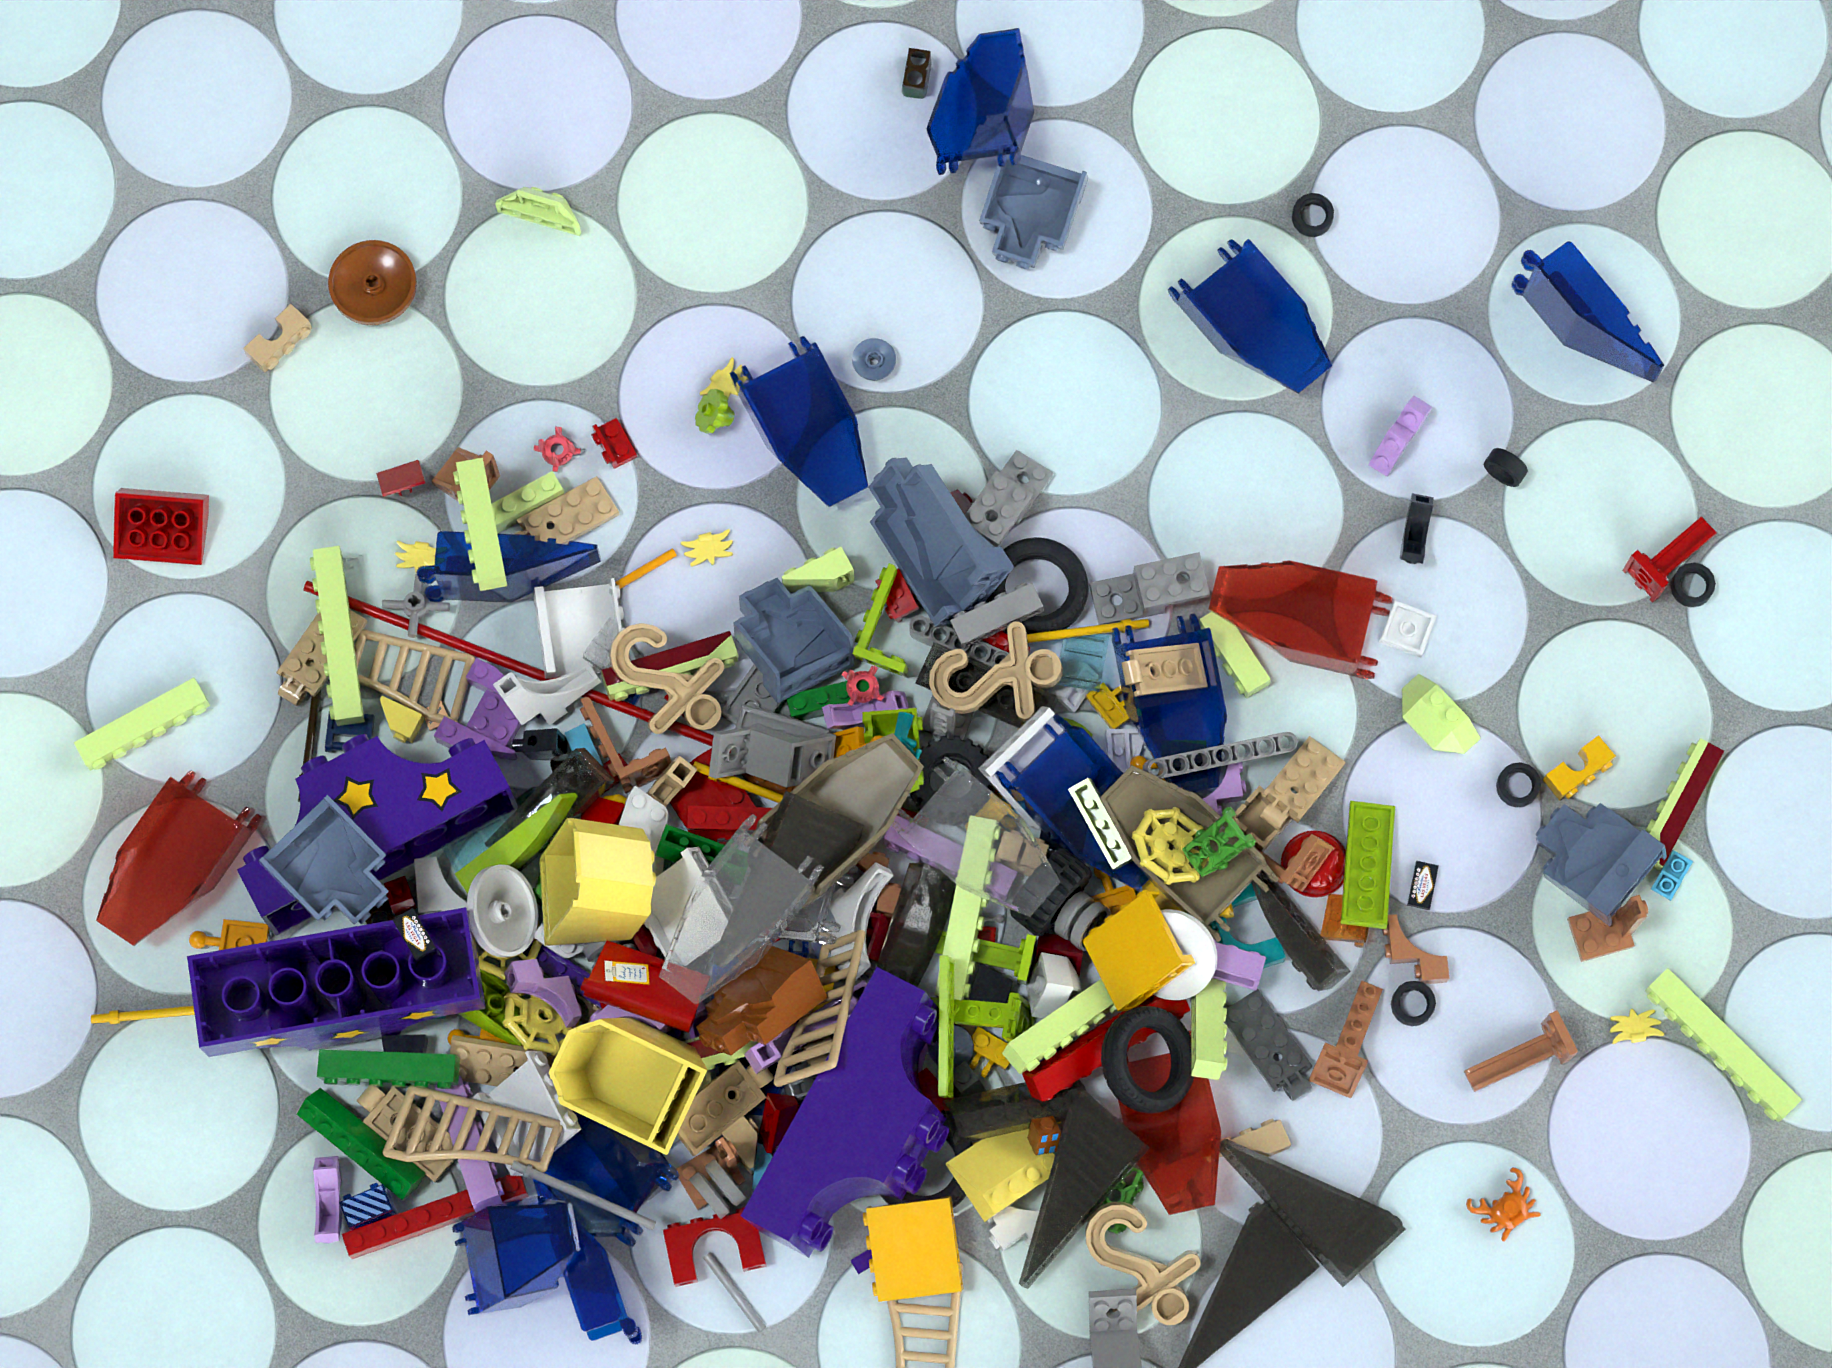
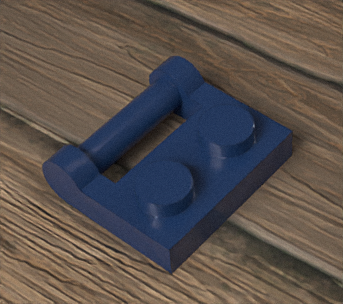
M329 711L325 752L332 753L333 750L343 751L342 745L345 742H334V736L355 737L366 734L369 740L372 739L374 714H364L365 722L337 726L335 719L331 720Z

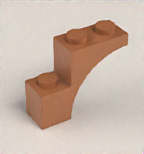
M881 852L868 853L855 867L864 873L875 862L888 868L889 858ZM896 883L885 885L877 897L876 913L899 920L905 889H902V886Z
M1397 914L1388 915L1387 928L1382 929L1383 936L1387 935L1388 944L1384 945L1385 958H1389L1390 964L1417 962V965H1414L1415 978H1419V982L1424 984L1447 983L1450 979L1447 956L1432 955L1415 947L1403 934L1398 923Z

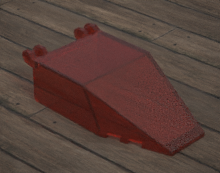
M1288 560L1281 563L1265 562L1257 565L1219 566L1208 610L1290 662L1351 675L1361 679H1374V672L1360 669L1358 666L1359 662L1369 666H1377L1378 660L1361 656L1371 612L1382 616H1388L1390 610L1374 606V600L1390 604L1393 598L1376 591L1378 581L1375 579Z
M192 770L179 782L172 777L166 781L117 851L116 862L110 874V881L107 891L104 893L96 921L133 946L215 889L261 821L262 817L256 814L246 827L242 823L249 815L250 808L244 807L234 820L199 797L197 794L201 792L206 784L205 778H200L191 791L186 787L190 785L196 774Z
M1170 1053L1129 1062L1127 1056V1066L1135 1083L1149 1092L1159 1090L1166 1083L1170 1074ZM1194 1076L1192 1086L1187 1095L1174 1107L1159 1113L1135 1111L1125 1106L1116 1098L1130 1153L1167 1213L1174 1215L1215 1205L1221 1127L1209 1079Z

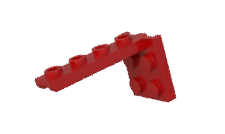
M1701 516L1651 560L1645 553H1641L1639 550L1635 551L1622 571L1624 573L1628 572L1636 581L1634 584L1640 590L1643 588L1651 597L1650 601L1653 603L1660 597L1669 583L1667 576L1715 536L1717 532Z

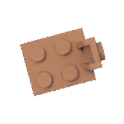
M589 697L580 699L583 705L580 711L585 721L590 720L592 726L589 729L594 739L599 738L602 744L598 746L603 758H609L611 764H608V768L613 777L618 776L625 794L629 793L634 786L639 788L656 780L672 761L665 747L651 751L649 756L642 759H634L624 767Z
M1311 834L1310 837H1307L1302 842L1300 851L1290 859L1288 868L1285 869L1256 846H1253L1264 856L1266 864L1278 877L1279 883L1283 884L1285 882L1302 892L1334 848L1328 842Z
M1640 895L1631 897L1623 907L1621 906L1611 918L1612 925L1610 927L1591 912L1568 917L1569 927L1581 962L1627 950L1635 946L1631 935L1646 919V914H1648L1647 904L1645 900H1641Z
M1361 980L1336 1047L1328 1043L1324 1044L1308 1081L1352 1098L1368 1060L1359 1057L1358 1053L1383 989Z
M1558 1010L1549 1013L1542 1021L1541 1025L1544 1034L1466 1069L1464 1073L1473 1091L1476 1092L1554 1055L1559 1059L1561 1065L1569 1062L1578 1053V1050Z
M723 1137L715 1142L716 1145L674 1170L697 1210L702 1209L708 1203L689 1179L697 1172H700L710 1181L712 1178L706 1172L705 1166L713 1159L717 1161L723 1170L726 1169L738 1185L746 1182L737 1165L740 1161L735 1147L730 1140L726 1142Z

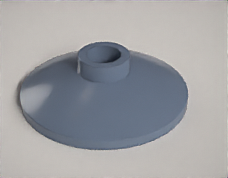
M866 339L854 349L852 355L853 367L858 375L867 380H881L887 377L895 367V351L889 343L882 339ZM876 359L878 363L872 365L870 361Z
M954 1024L955 1069L964 1061L967 1063L971 1059L974 1050L971 1035L965 1028ZM938 1040L934 1046L928 1044V1051L932 1060L939 1066Z

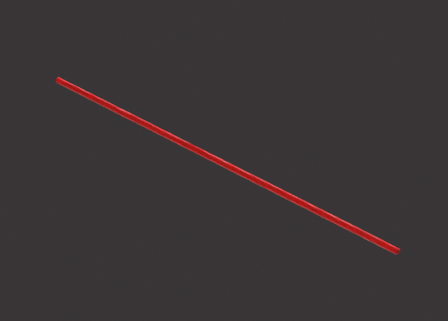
M307 580L303 591L319 596L318 592H314L313 582ZM348 596L350 609L408 630L410 619ZM418 623V635L538 681L556 679H545L544 670ZM593 689L581 696L583 698L589 697L593 702L646 722L655 714L622 700L615 701L614 699L609 701L608 695ZM675 721L667 729L708 746H713L714 735L694 729ZM902 807L897 814L923 828L928 826L929 818Z

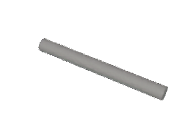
M708 1253L704 1256L705 1262L758 1333L764 1330L766 1326L713 1255Z

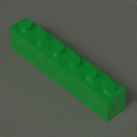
M319 1049L317 1077L324 1080V1084L336 1085L338 1081H346L347 1085L355 1086L360 1085V1082H369L370 1086H383V1083H392L391 1086L405 1087L406 1084H414L416 1088H428V1084L437 1085V1088L451 1089V1085L458 1086L460 1057L456 1054Z
M319 1088L305 1098L296 1114L401 1200H404L418 1188L426 1174L413 1162H404L385 1157L383 1149L387 1141L322 1088Z

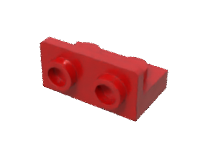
M617 418L599 427L597 424L592 426L594 433L591 436L597 446L601 445L604 451L601 454L606 464L611 463L615 469L637 458V454Z
M899 568L886 600L887 607H885L888 617L890 619L894 618L898 623L902 621L901 618L920 609ZM877 579L875 582L878 586L877 589H879L882 581Z

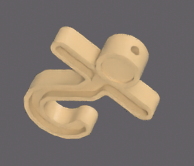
M1012 622L1007 629L1010 653L999 664L993 666L968 691L957 693L949 687L951 675L956 671L966 668L969 663L968 656L962 649L946 652L935 661L930 671L929 685L934 698L942 708L950 711V708H953L955 713L967 714L978 710L1003 686L1010 685L1014 689L1017 716L1021 721L1026 722L1035 714L1032 684L1043 689L1054 687L1062 677V664L1054 652L1046 649L1034 651L1029 656L1026 629L1022 623Z
M644 623L627 626L618 632L611 643L609 652L611 668L618 678L630 685L663 689L668 694V701L648 721V729L652 733L661 734L665 732L682 713L684 714L685 721L694 729L707 730L718 723L721 717L720 704L711 695L702 693L724 671L722 660L718 658L707 660L693 675L637 668L629 660V650L632 645L637 642H645L654 648H660L667 641L666 634L656 626Z
M1109 1202L1098 1207L1089 1217L1085 1228L1086 1245L1091 1256L1100 1265L1133 1275L1137 1278L1138 1285L1132 1288H1136L1137 1312L1151 1303L1152 1312L1160 1323L1176 1325L1182 1322L1188 1314L1189 1302L1185 1292L1177 1284L1199 1269L1200 1258L1195 1251L1187 1250L1165 1265L1150 1260L1147 1257L1110 1246L1105 1240V1233L1111 1225L1121 1223L1126 1225L1132 1232L1141 1233L1146 1229L1147 1221L1145 1215L1139 1209L1125 1202Z

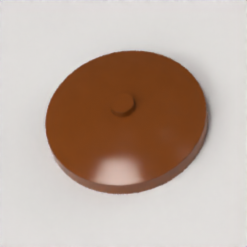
M366 240L351 245L336 258L329 272L328 288L334 305L346 318L363 325H380L396 319L410 306L416 293L417 278L411 260L400 248L385 241Z

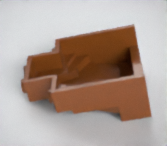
M759 940L740 953L738 958L741 964L726 985L714 993L715 998L705 1005L708 1012L707 1019L696 1026L700 1033L699 1039L701 1043L706 1047H711L718 1052H723L730 1056L751 1040L766 1045L827 998V995L810 959Z

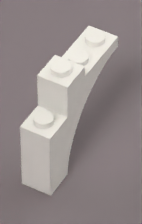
M587 663L565 676L546 681L524 680L514 675L511 671L495 682L493 686L521 725H524L539 713L551 725L568 713L565 709L568 705L601 683V680Z
M437 857L414 859L418 913L420 915L467 908V902L460 898L445 881Z
M875 862L848 890L841 887L826 903L836 921L821 935L824 943L858 930H864L867 933L868 921L874 903L884 886L894 876L890 869ZM866 936L856 980L871 966L867 954ZM854 942L829 952L831 956H835L853 949ZM850 960L837 964L839 970L848 968Z
M1071 1200L1061 1206L1039 1211L1022 1210L1008 1206L987 1220L989 1225L992 1223L995 1225L989 1230L991 1236L988 1239L995 1249L1000 1248L1003 1252L1026 1236L1025 1243L1032 1252L1036 1250L1040 1254L1083 1223L1085 1218Z

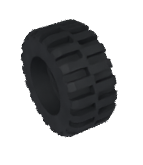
M947 735L940 736V740L935 741L933 739L928 742V746L920 748L922 752L919 758L920 763L924 766L922 769L924 785H920V789L910 793L912 801L915 802V807L918 811H923L924 816L929 818V820L933 818L936 820V823L942 825L943 822H949V826H955L956 822L961 821L962 824L969 822L970 816H975L993 796L994 786L978 769L989 758V755L984 754V749L979 744L975 746L971 739L967 738L964 741L957 735H954V739H948ZM946 762H956L967 767L973 777L971 790L963 797L957 799H946L937 795L930 784L931 774L937 766Z
M1060 848L1056 850L1038 867L1022 887L1011 905V916L1034 936H1043L1055 926L1058 914L1066 902L1074 894L1084 891L1092 876L1090 868L1067 849Z

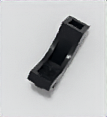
M1411 494L1400 551V559L1405 560L1409 564H1423L1426 538L1434 497Z

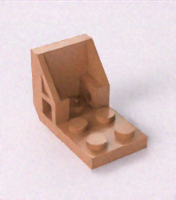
M458 447L431 482L434 486L458 501L457 491H461L460 484L455 485L453 472L457 471L456 462L483 458L489 490L499 479L500 473L494 455L487 450L483 455L480 454L478 456Z

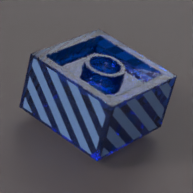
M371 1184L369 1190L354 1196L347 1194L339 1202L350 1230L398 1214L389 1190L383 1184Z

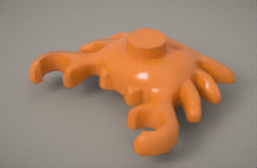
M1514 1167L1510 1169V1172L1517 1175V1180H1506V1184L1513 1191L1512 1193L1505 1192L1499 1200H1493L1491 1208L1487 1206L1483 1198L1479 1200L1480 1206L1478 1208L1472 1206L1470 1198L1466 1202L1467 1209L1471 1213L1490 1216V1218H1482L1481 1223L1497 1224L1490 1229V1232H1497L1505 1228L1501 1237L1503 1242L1520 1223L1527 1219L1541 1216L1539 1212H1528L1536 1200L1531 1199L1526 1203L1530 1188L1526 1186L1523 1195H1521L1520 1189L1523 1183V1174L1521 1170Z

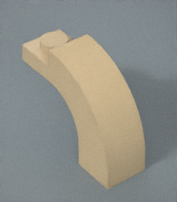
M678 756L662 772L646 794L666 807L672 798L686 786L697 769L681 756Z

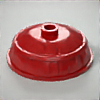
M1313 830L1300 833L1287 843L1281 856V866L1285 869L1288 868L1290 859L1298 854L1302 842L1307 837H1310L1311 834L1334 847L1303 892L1289 885L1294 891L1303 896L1318 898L1332 894L1343 884L1346 850L1334 836L1326 832Z

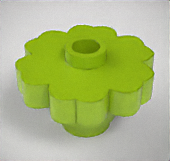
M710 389L707 395H703L698 404L699 411L695 415V425L699 427V431L709 434L713 433L715 428L728 427L732 424L735 413L728 406V397L724 396L723 391Z

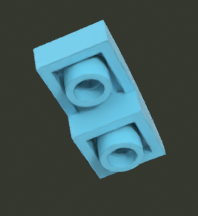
M585 723L564 733L583 775L604 766Z
M1672 850L1651 890L1671 901L1693 861Z

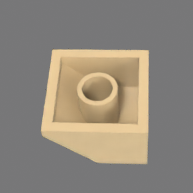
M742 1116L721 1134L726 1142L729 1140L732 1142L740 1162L753 1175L759 1143L758 1133L760 1132L751 1118L746 1120Z

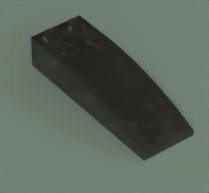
M576 748L484 844L488 848L559 794L576 793L578 797L566 817L539 851L518 869L521 872L546 850L567 818L578 819L615 780L586 748Z
M909 863L876 967L916 987L919 986L947 922L958 878L926 863Z
M1262 871L1257 877L1268 886L1269 890L1264 892L1254 881L1251 883L1264 916L1276 938L1293 960L1291 962L1293 967L1298 972H1303L1307 977V984L1313 990L1322 991L1333 988L1351 971L1277 882L1271 881Z

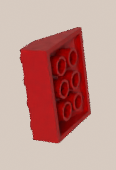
M120 488L115 492L113 558L202 565L209 516V495Z
M712 748L697 756L690 764L693 766L696 761L710 767ZM695 772L686 786L669 802L686 829L688 805L755 807L745 790L720 780L713 781L708 779L709 776L699 772ZM687 829L690 833L729 847L753 833L750 831Z

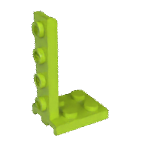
M889 563L887 568L883 567L880 573L879 580L882 582L879 589L875 588L871 601L874 602L871 610L867 609L863 622L866 623L863 631L859 630L856 635L855 642L858 644L857 646L855 645L852 654L858 660L906 677L909 668L905 664L904 659L891 655V658L885 657L883 651L870 647V650H868L897 575L895 565Z
M935 930L931 953L943 955L947 932ZM1027 934L1026 939H1021L1020 948L980 939L978 953L974 952L973 961L1014 971V976L1018 977L1017 983L1026 985L1036 936Z
M1010 992L1008 1003L954 999V1024L1003 1028L1002 1038L1008 1043L1034 1026L1035 1017H1032L1030 1003L1019 993ZM930 997L939 1008V998Z

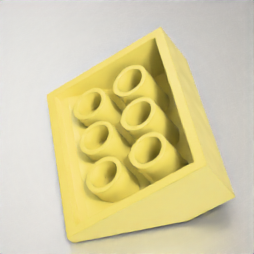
M1016 1118L945 1163L984 1222L1064 1169L1053 1153L1034 1154L1027 1138L1029 1130Z

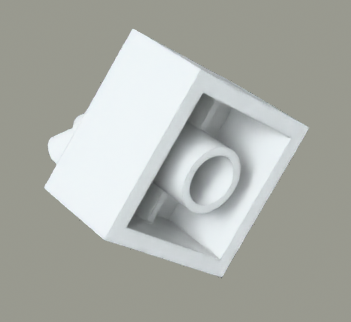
M1041 952L1026 988L1032 1017L1044 1019L1083 992L1077 972L1068 957Z

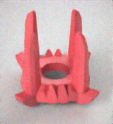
M558 426L555 427V435L550 436L545 441L539 439L538 446L534 445V451L541 452L544 460L553 465V472H558L559 466L566 464L573 455L580 454L581 448H575L573 443L562 435V427ZM555 444H560L564 448L563 452L559 455L551 452V448Z
M871 666L869 672L859 671L854 673L853 670H849L848 673L846 671L842 673V676L847 680L846 690L851 698L847 703L848 705L852 706L855 702L866 703L873 699L883 700L884 697L879 694V683L874 676L878 670L876 666ZM861 680L869 684V689L865 692H860L856 687V684Z

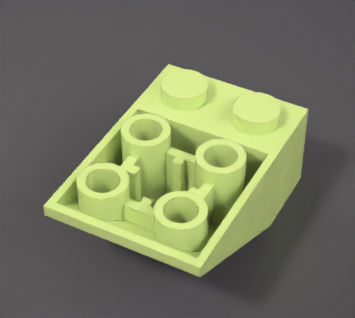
M833 547L825 551L824 555L817 559L815 557L808 559L804 562L803 566L797 569L795 567L788 569L781 576L782 584L789 592H796L809 585L816 592H836L854 583V569L842 547L837 549Z

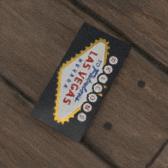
M1416 861L1407 906L1430 910L1439 865Z
M413 908L393 919L394 924L416 961L437 949Z

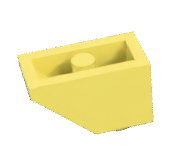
M381 696L380 702L389 728L394 735L393 738L402 743L406 741L413 743L425 720L423 715Z

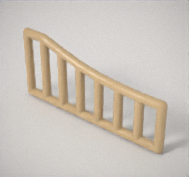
M363 629L360 632L355 644L357 669L366 639L379 642L369 678L358 674L360 685L372 688L395 699L410 709L421 713L429 721L441 723L445 716L458 722L469 684L466 675L475 661L473 655ZM388 644L400 647L389 687L377 682ZM410 649L422 652L410 696L407 697L397 690ZM432 654L444 658L428 710L418 704L417 700L430 655ZM453 659L465 662L451 714L446 716L437 714ZM308 660L306 665L308 667L313 666L314 660Z
M864 930L852 932L821 945L815 971L822 986L845 978L846 983L842 987L825 992L827 998L820 1004L841 996L842 1001L839 1005L811 1014L812 1010H810L798 1020L782 1057L778 1061L774 1078V1085L776 1087L810 1077L837 1066L866 936ZM854 942L853 949L828 958L830 950ZM850 960L848 968L824 976L826 968ZM838 1015L836 1023L803 1034L807 1025ZM834 1033L833 1041L792 1055L796 1046ZM830 1052L827 1061L785 1075L788 1066Z
M410 1085L383 1149V1155L404 1162L470 1159L512 1165L515 1160L526 1166L530 1164L533 1169L540 1172H546L563 1126L560 1125V1120L429 1088H416L414 1085ZM414 1096L426 1097L406 1152L395 1150L394 1147ZM435 1101L447 1102L429 1151L416 1152ZM456 1105L467 1107L468 1110L453 1149L439 1150ZM477 1110L489 1113L476 1149L462 1150ZM498 1115L510 1118L498 1152H485ZM519 1120L531 1123L519 1157L506 1155ZM540 1126L553 1128L540 1162L529 1160L528 1157Z
M960 1262L961 1272H963V1264ZM961 1292L951 1293L950 1307L896 1303V1300L887 1301L894 1335L896 1368H905V1360L945 1364V1368H955ZM898 1312L949 1317L948 1331L901 1327ZM903 1336L947 1340L946 1354L904 1351Z

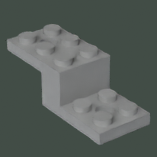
M1016 450L1001 472L996 471L966 512L965 517L970 525L989 543L998 547L1014 524L1018 526L1053 477V472ZM1024 475L1028 478L1029 482L1020 483L1017 477ZM992 513L997 517V520L990 522L985 518V515Z
M1200 552L1134 566L1133 574L1089 583L1098 625L1118 623L1124 619L1135 620L1163 614L1167 605L1210 596ZM1179 574H1185L1189 577V581L1186 584H1180L1176 577ZM1118 595L1122 598V603L1120 605H1113L1110 602V598Z

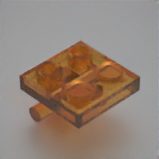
M1329 894L1320 937L1323 940L1355 942L1354 946L1363 948L1367 940L1369 927L1340 924L1342 895Z

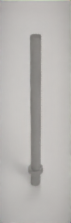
M514 1160L510 1169L523 1174L522 1177L526 1179L530 1177L648 1229H654L656 1221L533 1169L530 1164L526 1166Z

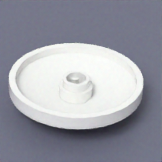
M509 865L489 866L481 870L473 879L467 896V910L472 933L479 945L493 956L502 958L519 955L529 947L537 930L538 907L533 889L525 876Z
M1160 910L1182 954L1192 955L1195 964L1153 995L1167 1000L1187 999L1201 992L1211 981L1217 967L1216 945L1208 929L1195 917L1178 910Z

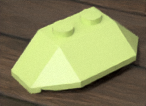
M523 187L496 200L495 205L499 213L577 236L581 234L576 217L566 199L560 194L544 193L537 187Z
M1418 674L1402 688V718L1432 750L1465 754L1481 739L1469 717L1436 683Z

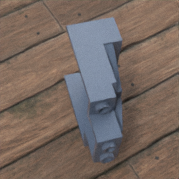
M1003 146L979 220L984 229L993 232L996 229L999 230L992 250V254L996 256L995 259L1004 263H1008L1010 260L1016 262L1017 267L1028 270L1029 267L1035 268L1042 244H1046L1045 248L1053 251H1058V248L1063 250L1078 204L1081 203L1088 181L1087 172L1082 171L1081 174L1011 152L1008 150V147Z
M775 578L739 595L740 611L745 617H741L733 622L734 637L741 644L743 651L763 674V686L777 703L854 666V655L852 654L853 636L811 585L791 594L781 581Z
M328 795L258 861L317 921L320 918L325 921L334 912L332 907L335 905L354 925L357 922L362 924L371 916L368 911L374 905L379 908L388 899L385 895L389 891L369 872L371 869L376 872L385 863L383 858L386 854Z
M1599 803L1597 807L1593 806L1588 811L1586 820L1564 804L1561 808L1557 807L1550 816V822L1546 826L1542 825L1536 833L1537 844L1555 857L1554 859L1550 858L1544 865V877L1610 927L1613 915L1660 858L1665 860L1667 857L1665 845L1645 830L1639 831L1602 803Z

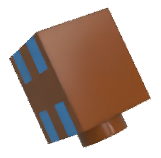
M1054 1116L1032 1119L1027 1138L1034 1154L1040 1155L1057 1152L1061 1131Z

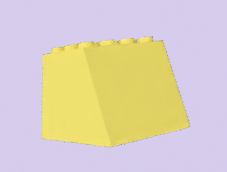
M567 818L540 857L545 946L604 942L607 940H631L636 932L639 931V928L651 915V898L653 886L656 883V874L652 872L654 851L651 850L650 841L643 829Z
M632 1017L602 1018L568 1030L549 1071V1075L561 1105L668 1155L708 1069L695 1047Z

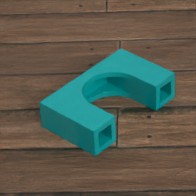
M1252 881L1232 902L1233 909L1239 905L1261 899L1263 896L1262 889ZM1220 917L1227 924V919ZM1215 920L1210 925L1211 929L1220 935L1221 940L1217 943L1234 945L1238 949L1248 952L1254 951L1261 956H1265L1266 960L1263 969L1283 963L1286 959L1279 936L1256 944H1244L1234 939L1229 931H1224Z

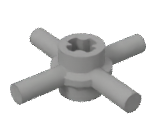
M421 573L415 574L413 592L409 593L404 600H382V608L403 609L404 613L410 617L408 637L410 638L417 637L418 621L428 611L449 612L450 603L429 602L427 597L422 594L424 575Z

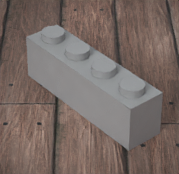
M1022 583L1014 588L1015 591L1011 593H1000L994 597L995 600L989 603L984 601L975 605L974 610L967 613L966 611H961L953 616L954 619L950 621L962 648L964 649L1007 629L1012 622H1022L1044 612L1043 604L1033 583L1028 585L1027 583Z

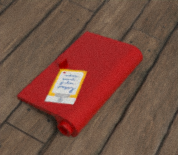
M607 940L589 978H584L580 990L584 991V997L689 1033L711 976Z

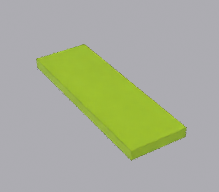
M1350 801L1340 924L1380 929L1387 928L1395 806Z
M948 955L939 956L938 1096L942 1098L953 1097L955 960Z

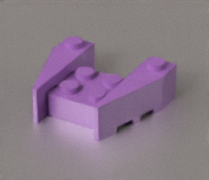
M478 658L475 659L466 675V679L469 685L485 693L466 727L445 716L443 717L434 734L437 743L450 749L453 745L464 739L473 738L475 744L485 740L493 756L517 760L516 752L509 747L521 724L493 686L495 682L504 677L496 667Z

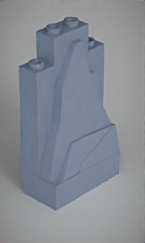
M907 457L891 458L868 488L881 507L875 512L876 515L870 523L935 627L951 625L950 620L954 619L953 616L961 611H966L967 613L974 610V606L986 601L1015 568L1001 546L993 547L970 525L932 464H918L913 467Z

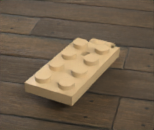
M596 476L516 519L523 531L514 533L509 537L508 541L520 559L528 557L535 550L538 557L541 558L619 516V511ZM548 523H553L555 527L553 529H548L546 525Z
M350 610L353 639L355 641L367 624V620ZM321 613L316 615L276 672L287 679L279 688L278 695L295 706H299L303 702L307 692L316 697L329 676H325L324 663H327V656L322 654L321 642H325L324 634H320L318 621L322 620ZM308 660H314L313 666L308 667L306 665Z
M1199 643L1130 650L1126 652V656H1129L1130 660L1121 663L1126 686L1134 684L1136 686L1134 696L1208 687Z
M1309 736L1262 793L1261 797L1267 800L1269 804L1260 815V818L1277 830L1283 826L1288 817L1299 823L1341 771L1346 762Z
M453 1035L450 1054H456L460 1057L459 1076H461L463 1081L498 1086L516 1071L514 1067H521L528 1061L525 1054L526 1051L537 1050H525L523 1046ZM542 1052L546 1056L551 1069L556 1056L550 1055L547 1057V1052Z
M738 1060V1062L733 1063L696 1093L677 1134L692 1156H696L718 1138L724 1130L766 1098L760 1088L774 1079L773 1074L768 1068L756 1074L751 1065L745 1069L740 1060ZM729 1091H733L735 1093L734 1099H730L728 1097Z
M369 1085L356 1100L370 1112L362 1122L387 1141L394 1124V1119L397 1117L405 1096L393 1086L385 1095L376 1086ZM413 1102L394 1147L403 1152H406L422 1111ZM431 1117L427 1121L416 1152H426L430 1149L439 1126ZM447 1131L439 1150L453 1149V1143ZM455 1159L425 1160L413 1163L436 1183Z

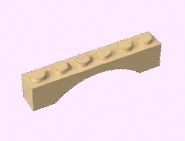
M1269 1119L1261 1123V1128L1253 1130L1250 1127L1239 1132L1240 1136L1232 1139L1231 1136L1219 1140V1145L1211 1148L1210 1145L1198 1149V1154L1189 1157V1154H1185L1176 1158V1163L1168 1166L1166 1162L1156 1166L1151 1177L1161 1200L1164 1201L1183 1193L1193 1176L1206 1164L1219 1157L1236 1153H1252L1270 1157L1289 1149L1291 1143L1281 1120L1274 1122L1273 1119Z

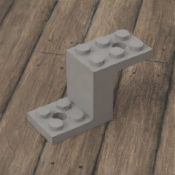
M760 724L714 732L709 777L717 779L747 773L784 787L800 785L823 763L834 757L836 735L826 733L798 738Z
M1136 1288L1089 1291V1333L1093 1368H1142L1137 1333ZM1110 1309H1118L1116 1312H1108Z

